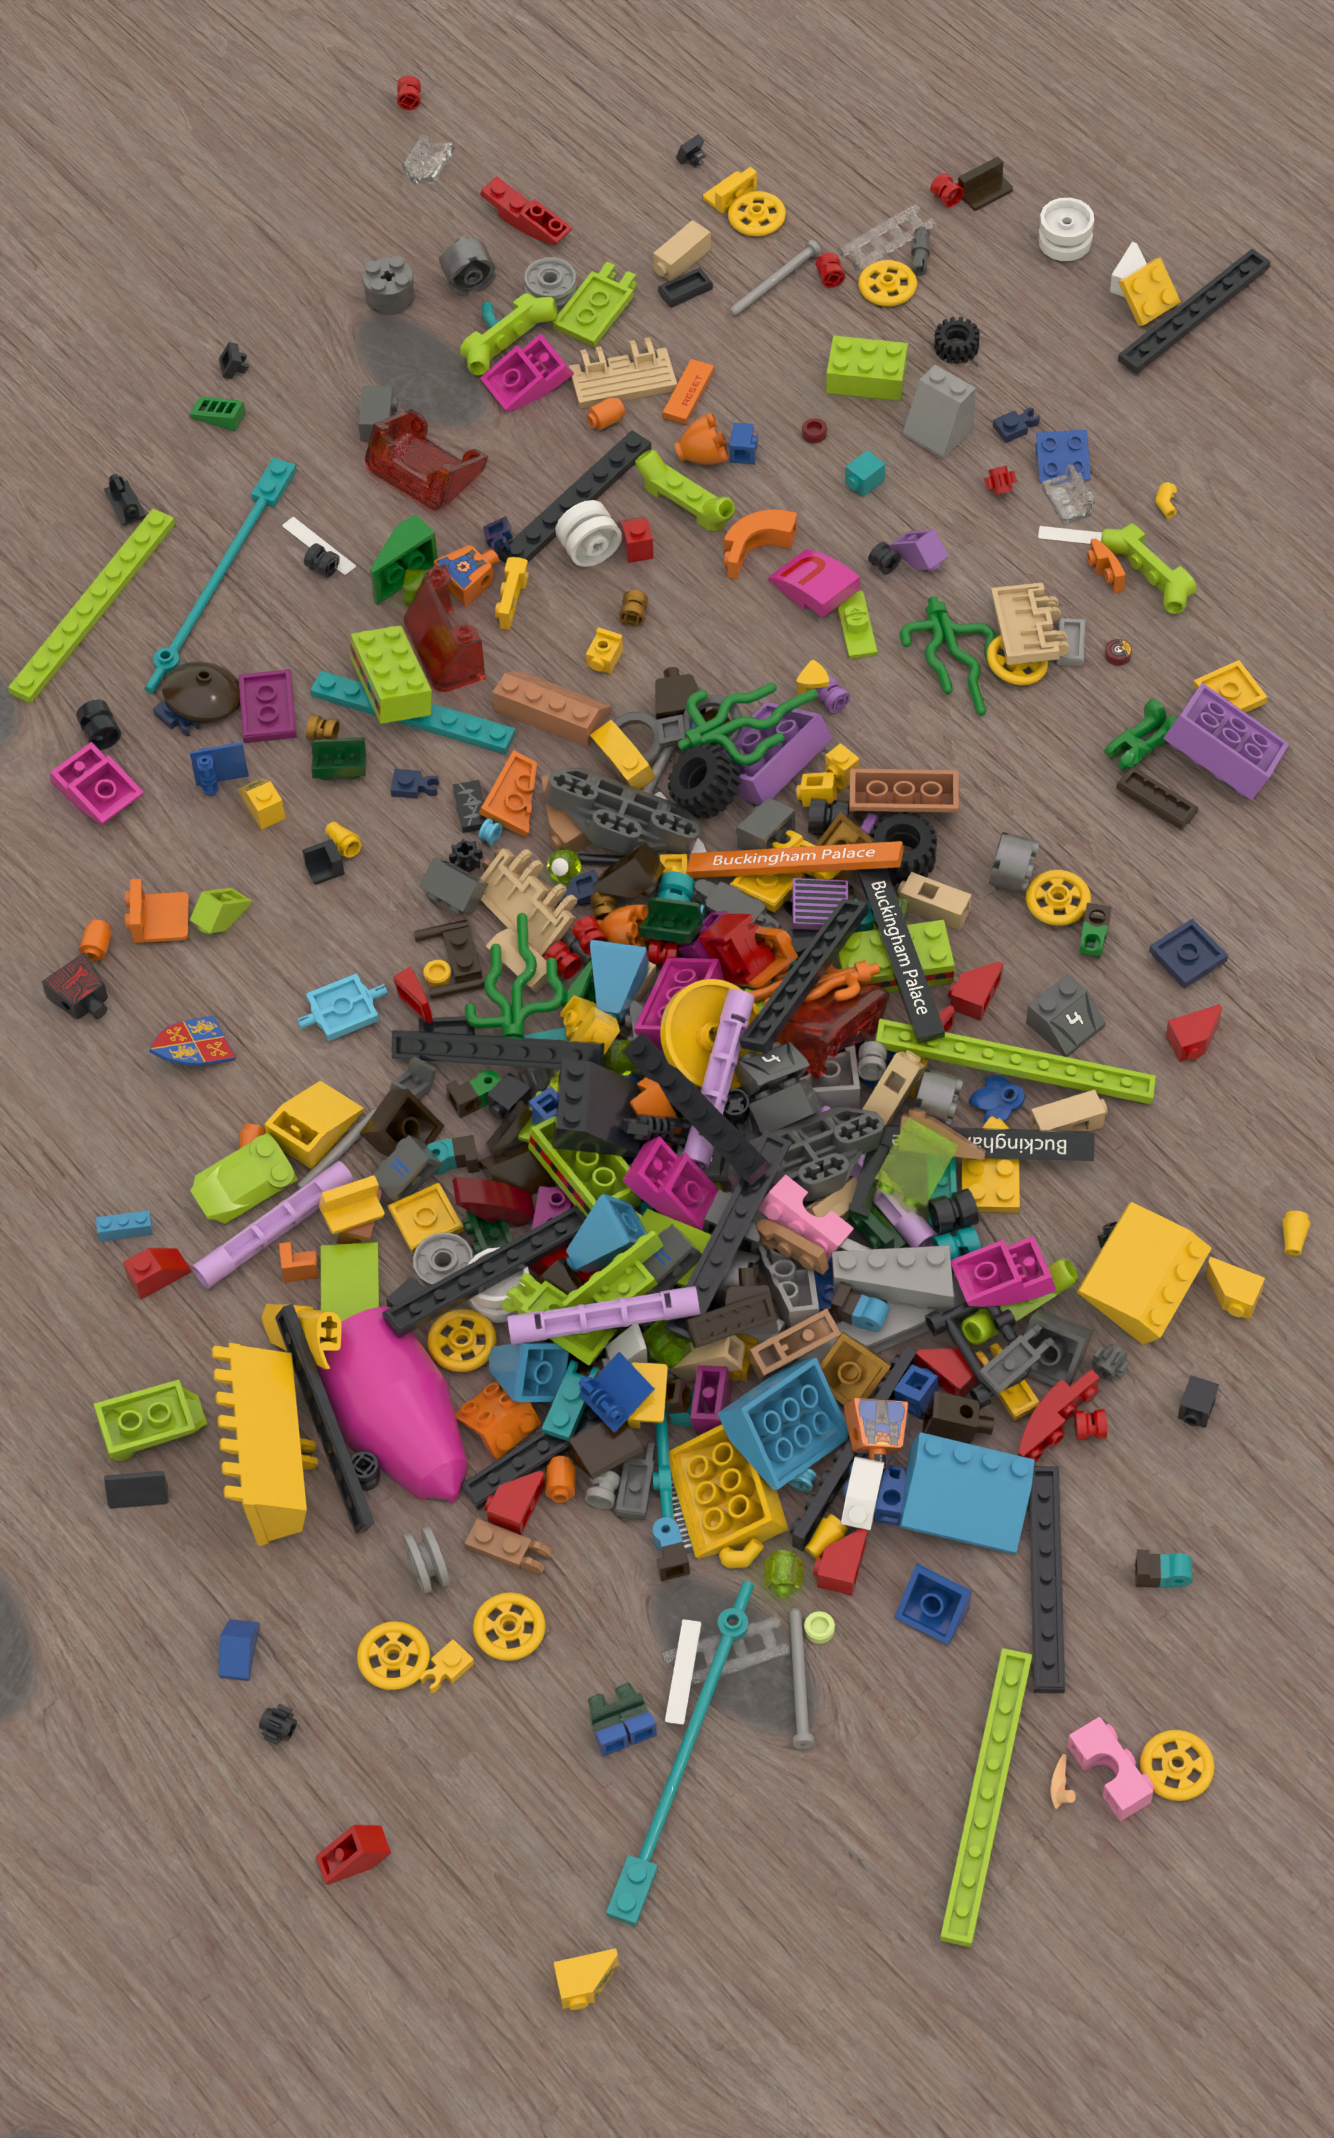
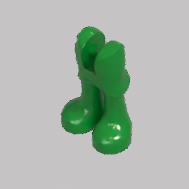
M1151 699L1144 706L1143 720L1130 730L1127 728L1121 735L1112 740L1104 749V753L1110 759H1114L1127 749L1128 751L1119 759L1118 766L1122 771L1131 769L1132 766L1138 765L1143 757L1149 755L1154 748L1168 742L1163 738L1177 717L1171 715L1166 719L1164 706L1157 699ZM1160 727L1153 735H1151L1146 740L1143 741L1140 739L1152 730Z

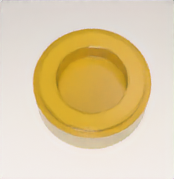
M443 960L430 961L423 970L424 980L430 987L435 988L447 985L451 981V968Z

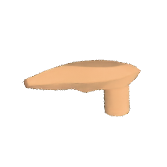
M1062 1754L1051 1779L1050 1796L1055 1809L1062 1803H1073L1076 1799L1073 1790H1065L1066 1754Z

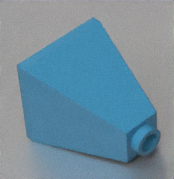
M591 940L590 950L597 1008L616 1018L617 1021H622L649 973L650 964L647 949L641 946Z
M606 1194L598 1198L566 1250L569 1255L567 1263L573 1271L589 1273L605 1268L612 1263L618 1254L626 1252L641 1236L647 1234L631 1203Z
M548 1342L491 1347L489 1354V1371L515 1402H553L567 1370L569 1352L556 1343Z

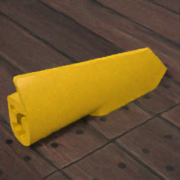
M266 1304L261 1319L271 1344L287 1351L275 1316L283 1306L287 1305ZM294 1305L315 1364L324 1369H330L323 1350L337 1351L341 1347L342 1325L339 1316L333 1312L313 1310V1307ZM322 1322H325V1327H321ZM320 1337L325 1338V1341H321Z

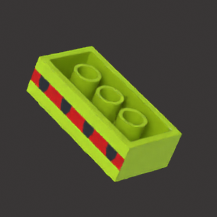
M390 626L382 629L352 633L350 635V659L379 723L383 724L431 715L432 690L402 626Z
M944 920L907 925L928 986L952 984L954 982L955 964ZM878 930L853 933L836 956L838 969L854 967V963L864 960L868 965L878 963L880 968V974L871 976V982L861 984L860 992L853 998L898 992L899 990ZM844 985L842 989L848 988V986Z
M555 1116L531 1128L528 1148L571 1202L586 1217L598 1198L603 1194L631 1203L633 1208L641 1204L642 1198L633 1192L623 1181L630 1167L621 1156L553 1148Z

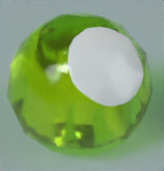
M561 849L555 851L549 857L547 870L553 880L559 883H568L570 878L579 875L581 862L576 853L571 850Z

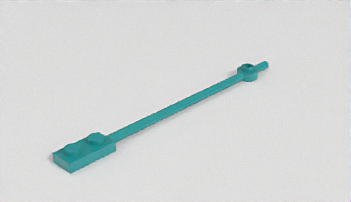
M272 458L251 493L252 501L256 503L169 648H162L154 654L153 663L155 671L144 688L147 693L153 694L164 675H167L172 669L180 665L178 654L180 648L266 505L275 508L297 472L295 464Z
M641 1202V1213L639 1214L643 1216L647 1208L652 1210V1206L646 1202ZM649 1333L651 1360L659 1356L663 1361L661 1333ZM664 1412L663 1423H655L659 1472H653L654 1490H660L662 1518L668 1517L674 1520L667 1414Z
M748 1581L742 1582L733 1608L724 1610L718 1617V1631L722 1638L638 1858L630 1855L627 1856L606 1912V1916L637 1927L658 1871V1865L650 1863L659 1836L732 1643L742 1639L748 1632V1618L744 1611L754 1588V1585ZM730 1619L738 1620V1624L734 1626L729 1625L727 1622Z

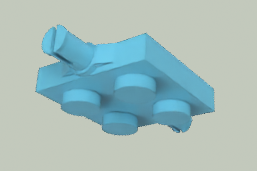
M356 973L306 993L311 1013L296 1020L300 1029L316 1023L322 1029L329 1042L378 1022L379 1016L374 1008L373 1000L388 995L384 984L368 990L361 983Z

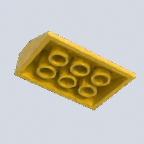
M1130 1202L1077 1290V1293L1138 1342L1145 1345L1161 1338L1212 1248L1190 1230Z
M722 1424L669 1451L672 1479L697 1559L719 1554L725 1547L732 1548L733 1550L745 1547L752 1538L757 1539L759 1542H764L789 1530L777 1490H773L732 1444Z

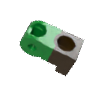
M1087 903L1079 954L1101 958L1112 907ZM1094 912H1100V913H1102L1103 915H1097V914H1092V913H1094Z
M485 1070L479 1073L476 1079L474 1078L461 1085L456 1080L446 1084L447 1099L459 1118L488 1105L487 1094L501 1081L500 1076L495 1071Z

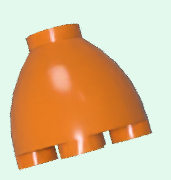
M712 412L695 420L685 430L680 441L674 443L681 462L687 460L700 465H714L729 460V455L725 448L727 446L726 439L722 431L717 432L715 427L718 425Z
M645 904L623 906L613 910L603 920H597L600 926L599 930L605 933L608 942L646 947V949L649 942H651L650 938L639 937L638 927L648 915V908Z

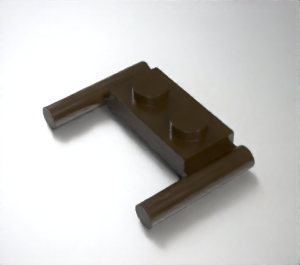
M467 919L414 931L416 942L443 936L455 983L430 988L431 1000L484 988L485 983Z

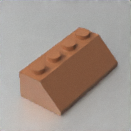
M520 670L504 673L492 692L495 712L587 748L593 741L590 734L603 725L612 711V706Z
M850 769L849 811L959 812L958 770Z

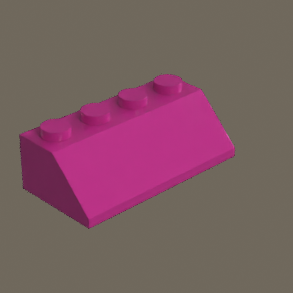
M667 958L634 1027L635 1033L640 1035L643 1032L663 1052L660 1028L663 1013L669 1001L678 991L692 983L706 979L725 981L719 959Z

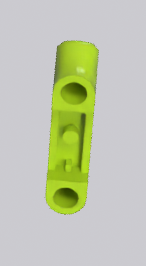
M525 293L512 302L515 310L484 334L475 331L468 336L461 344L460 355L467 360L469 372L478 376L484 375L490 370V360L538 323L555 321L557 318L555 300L551 296L536 298L530 293Z
M655 450L646 451L636 460L635 466L643 477L644 488L657 498L661 494L697 516V523L705 529L720 531L725 528L727 521L735 514V504L729 497L718 498L666 465Z
M1130 523L1120 530L1104 529L1101 542L1113 554L1122 555L1126 558L1135 570H1139L1151 585L1156 586L1164 593L1163 609L1171 614L1183 612L1187 605V598L1197 590L1193 577L1181 566L1172 571L1144 545L1146 534L1135 524Z
M1059 1259L1048 1266L1057 1290L1056 1292L1028 1301L1000 1305L999 1308L1002 1312L1009 1309L1014 1315L1015 1320L1018 1321L1078 1282V1273L1069 1260ZM985 1309L978 1310L961 1324V1332L971 1345H981L999 1333L992 1322V1317Z

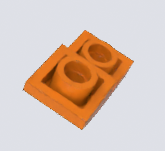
M1096 538L1091 539L1090 550L1086 552L1089 566H1093L1096 575L1104 574L1106 583L1111 584L1114 593L1123 592L1126 574L1120 562L1102 542Z

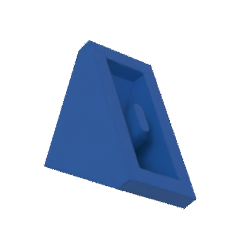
M229 1619L220 1635L219 1678L249 1681L259 1633V1622Z

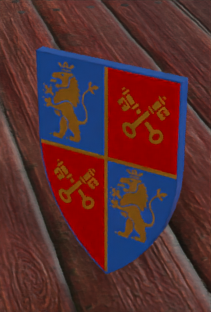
M214 1016L185 1020L166 1027L155 1037L149 1051L164 1060L188 1066L209 1065L232 1061L236 1058Z

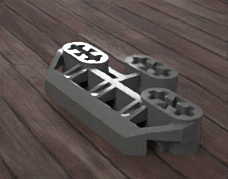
M582 767L552 770L543 795L544 801L548 805L565 811L592 843L623 855L629 854L645 842H647L652 851L668 850L676 854L688 855L693 851L702 828L695 818L679 804Z
M834 1107L771 1132L791 1141L792 1145L767 1194L785 1174L808 1192L803 1199L805 1201H813L841 1190L848 1181L862 1154L879 1147L884 1129L883 1119L874 1111ZM762 1136L749 1142L756 1148ZM730 1165L728 1179L732 1184L731 1191L733 1193L741 1175Z

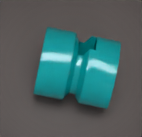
M666 872L661 877L656 897L691 902L695 881L689 875L682 872Z
M973 1226L956 1230L954 1236L950 1233H945L932 1238L933 1246H949L950 1260L981 1249L978 1235Z

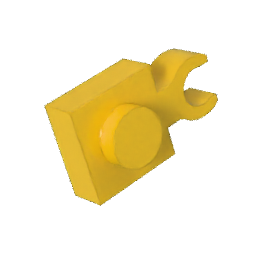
M452 1639L431 1658V1664L434 1668L423 1672L420 1676L421 1684L428 1679H434L435 1683L429 1689L431 1693H435L441 1687L444 1679H448L453 1684L475 1664L474 1659Z

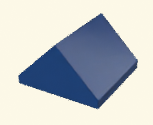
M917 1563L894 1618L949 1645L970 1609L972 1591Z

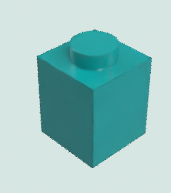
M868 450L846 466L845 483L849 489L856 491L862 497L885 481V463Z

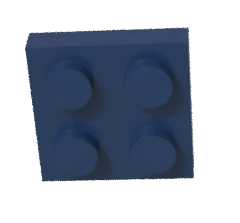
M1193 918L1150 945L1149 952L1184 989L1227 962L1228 954Z

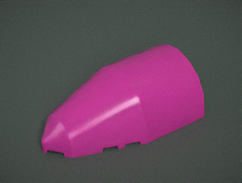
M383 1306L367 1309L341 1322L340 1349L337 1351L323 1350L330 1369H324L316 1365L344 1442L353 1451H367L376 1456L379 1468L389 1474L392 1480L416 1498L426 1500L428 1498L448 1500L449 1503L456 1502L459 1498L461 1484L464 1478H466L469 1468L448 1382L413 1331L398 1338L384 1321L382 1312L391 1307Z

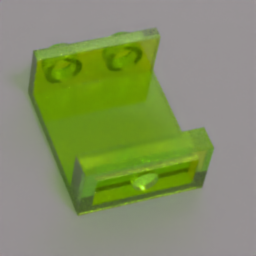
M908 1118L874 1181L879 1183L877 1188L889 1195H892L894 1192L904 1197L902 1202L915 1209H918L919 1205L925 1208L959 1145Z

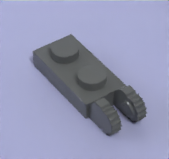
M1036 1324L1025 1335H1020L976 1374L995 1396H998L1036 1363L1041 1355L1055 1343L1051 1338L1045 1339L1036 1350L1028 1343V1341L1034 1339L1040 1333L1042 1328L1039 1324Z
M655 1442L648 1443L645 1460L635 1459L636 1456L624 1462L616 1505V1516L646 1520L654 1472Z

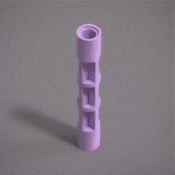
M737 989L727 991L719 1020V1027L712 1052L710 1053L702 1089L700 1090L722 1115L738 1062L737 1059L741 1048L739 1040L747 1029L755 1000L752 994ZM691 1125L683 1154L687 1153L700 1169H707L710 1166L714 1147Z
M823 1106L821 1109H819L811 1116L827 1111L831 1108L829 1106ZM866 1153L862 1154L851 1174V1177H855L857 1182ZM882 1169L873 1203L911 1248L932 1247V1238L938 1236L937 1233L920 1216L916 1208Z
M337 1161L286 1200L281 1201L279 1205L255 1222L249 1224L247 1228L192 1265V1270L200 1283L206 1289L211 1288L245 1261L268 1247L270 1243L318 1210L322 1192L352 1183V1181L355 1182L348 1168L342 1162Z
M696 1286L637 1297H624L618 1300L587 1305L580 1304L574 1307L512 1315L507 1316L511 1344L516 1345L571 1334H584L602 1329L621 1326L628 1327L633 1324L664 1319L671 1320L700 1315Z

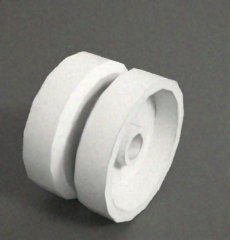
M1058 198L1050 201L1043 207L1040 214L1038 240L1039 247L1044 254L1059 261H1074L1082 258L1089 252L1092 246V231L1094 229V213L1089 205L1074 198Z
M595 500L584 501L571 507L558 520L555 528L557 538L565 547L573 562L582 567L594 566L605 561L617 550L622 540V532L617 524L613 521L604 505Z
M498 1248L486 1249L476 1254L468 1265ZM528 1267L469 1299L471 1309L487 1317L491 1322H508L507 1316L517 1315L518 1311L508 1312L500 1305L506 1297L513 1301L506 1295L512 1287H516L519 1283L526 1287L519 1282V1279L524 1273L529 1274Z

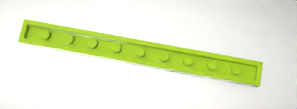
M154 508L149 512L9 685L8 690L11 695L28 703H32L174 527V517Z
M879 1019L875 1041L883 1044L889 1051L906 1052L908 1050L919 1057L1087 1092L1095 1090L1097 1094L1150 1105L1153 1100L1155 1075L945 1032V1038L917 1043L911 1025Z
M1004 1648L1001 1651L940 1941L972 1947L1032 1654Z

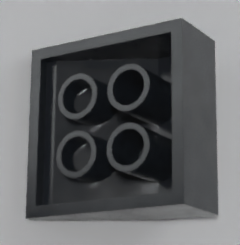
M562 1058L558 1077L553 1148L636 1158L640 1151V1140L634 1139V1134H627L624 1130H621L620 1124L622 1117L638 1118L630 1105L631 1100L642 1093L637 1085L638 1082L590 1061Z

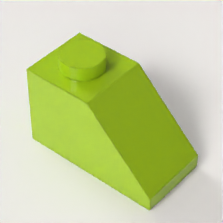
M232 887L202 891L190 921L198 925V929L206 934L224 932L251 905L252 900Z

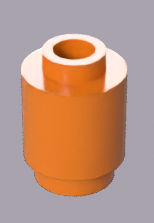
M608 398L588 408L586 418L592 428L601 431L620 421L625 416V408L619 398Z
M91 920L84 929L79 952L80 954L85 953L90 962H97L106 957L112 935L111 927L107 922Z
M556 1456L550 1460L546 1467L545 1494L554 1502L564 1503L575 1495L576 1467L573 1465L571 1458Z

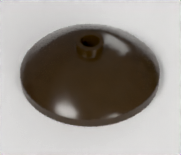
M195 661L179 665L172 669L163 681L162 694L164 701L172 711L189 720L199 722L218 721L230 716L240 705L239 681L231 672L214 663Z

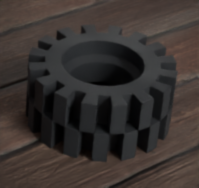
M950 317V322L945 319L935 329V353L937 355L940 354V359L942 360L947 358V363H951L952 360H955V364H959L960 360L966 363L968 358L972 360L978 353L980 331L975 323L971 324L969 319L965 322L963 317H959V320L956 321L955 317ZM961 338L965 341L962 343H954L949 341V339Z

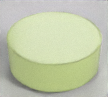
M822 1611L811 1613L804 1623L806 1637L816 1644H823L831 1640L835 1632L833 1618L828 1613Z

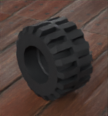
M699 744L694 749L689 748L684 755H680L678 762L672 766L673 771L669 773L668 779L670 782L667 784L670 790L669 795L673 801L698 818L708 819L709 816L715 817L719 811L723 812L727 809L726 806L734 801L733 797L739 791L737 787L741 784V778H739L741 774L740 769L737 768L738 765L714 746L709 744L702 746Z
M897 812L891 813L889 818L886 815L883 816L881 823L876 821L873 825V830H870L869 833L875 843L902 841L904 846L914 849L903 853L900 867L886 868L892 885L896 886L897 883H901L903 880L907 881L911 872L927 878L928 872L933 871L936 862L937 836L933 826H929V822L926 819L920 820V816L917 814L910 816L909 812H903V815H898Z

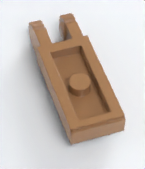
M760 1219L756 1224L760 1235V1243L769 1250L777 1248L783 1256L787 1258L792 1257L799 1261L807 1270H815L822 1275L829 1269L823 1248L781 1224L770 1221V1219Z
M478 1518L464 1543L465 1548L516 1569L520 1570L522 1568L536 1574H542L545 1567L539 1561L526 1557L528 1552L547 1559L550 1558L553 1552L550 1547L540 1542L532 1541V1539Z

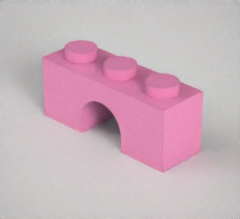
M785 1174L769 1191L758 1211L771 1221L779 1225L781 1224L823 1248L827 1261H829L832 1257V1251H838L854 1228L833 1211H830L825 1217H815L808 1213L802 1203L808 1192Z
M1098 1717L1071 1733L1068 1737L1067 1748L1084 1772L1096 1765H1105L1114 1771L1116 1778L1104 1785L1102 1797L1121 1822L1151 1803L1154 1787L1149 1777L1144 1773L1141 1775L1136 1768V1761L1127 1748L1123 1750L1118 1743V1736L1114 1728L1110 1724H1105L1101 1717Z

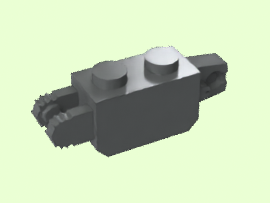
M704 879L695 882L694 900L700 906H706V917L710 912L727 911L729 914H751L753 920L750 923H755L761 927L780 929V923L766 913V906L759 899L751 898L742 893L737 887L729 886L722 881L718 885L710 881L707 882Z

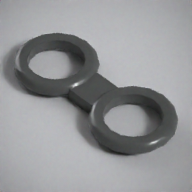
M719 694L708 695L696 707L699 712L707 707H719L726 697ZM733 705L729 710L731 720L742 717L739 706ZM685 709L683 715L659 720L644 712H628L617 717L613 722L620 730L630 724H643L652 730L654 734L653 744L650 750L642 755L647 763L651 765L660 756L663 748L678 745L677 742L685 738L684 732L692 729L693 721L687 709ZM739 728L725 736H727L734 743L737 740L742 728ZM717 743L709 744L717 748L719 751L724 750V748Z

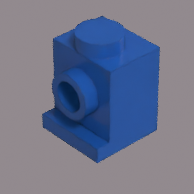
M733 422L730 440V462L755 465L758 435H754V424Z
M551 1086L529 1101V1105L532 1107V1123L535 1126L555 1116L557 1092Z
M911 1365L894 1389L895 1401L908 1402L907 1412L922 1418L934 1391L939 1390L938 1377L926 1368L921 1369Z

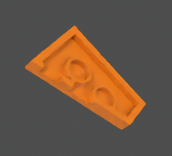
M513 750L483 803L479 814L527 838L530 827L529 820L532 810L531 802L537 762Z

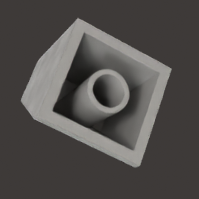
M934 365L919 380L903 430V436L944 459L973 430L976 388L939 366Z

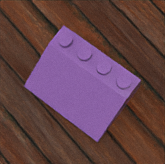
M1201 683L1163 738L1169 742L1171 747L1188 755L1195 764L1205 767L1218 780L1225 781L1235 788L1238 794L1250 800H1253L1269 779L1289 745L1288 742L1204 683Z
M765 702L751 717L766 719L771 716L779 704ZM794 709L786 713L773 728L756 730L742 727L734 745L743 755L751 754L761 741L776 733H782L785 739L782 743L767 750L762 759L755 764L748 766L737 764V768L740 769L741 773L739 775L741 784L737 787L739 789L737 796L747 802L761 805L768 797L773 799L783 787L787 786L832 740L821 714ZM725 749L721 751L723 754L729 757Z

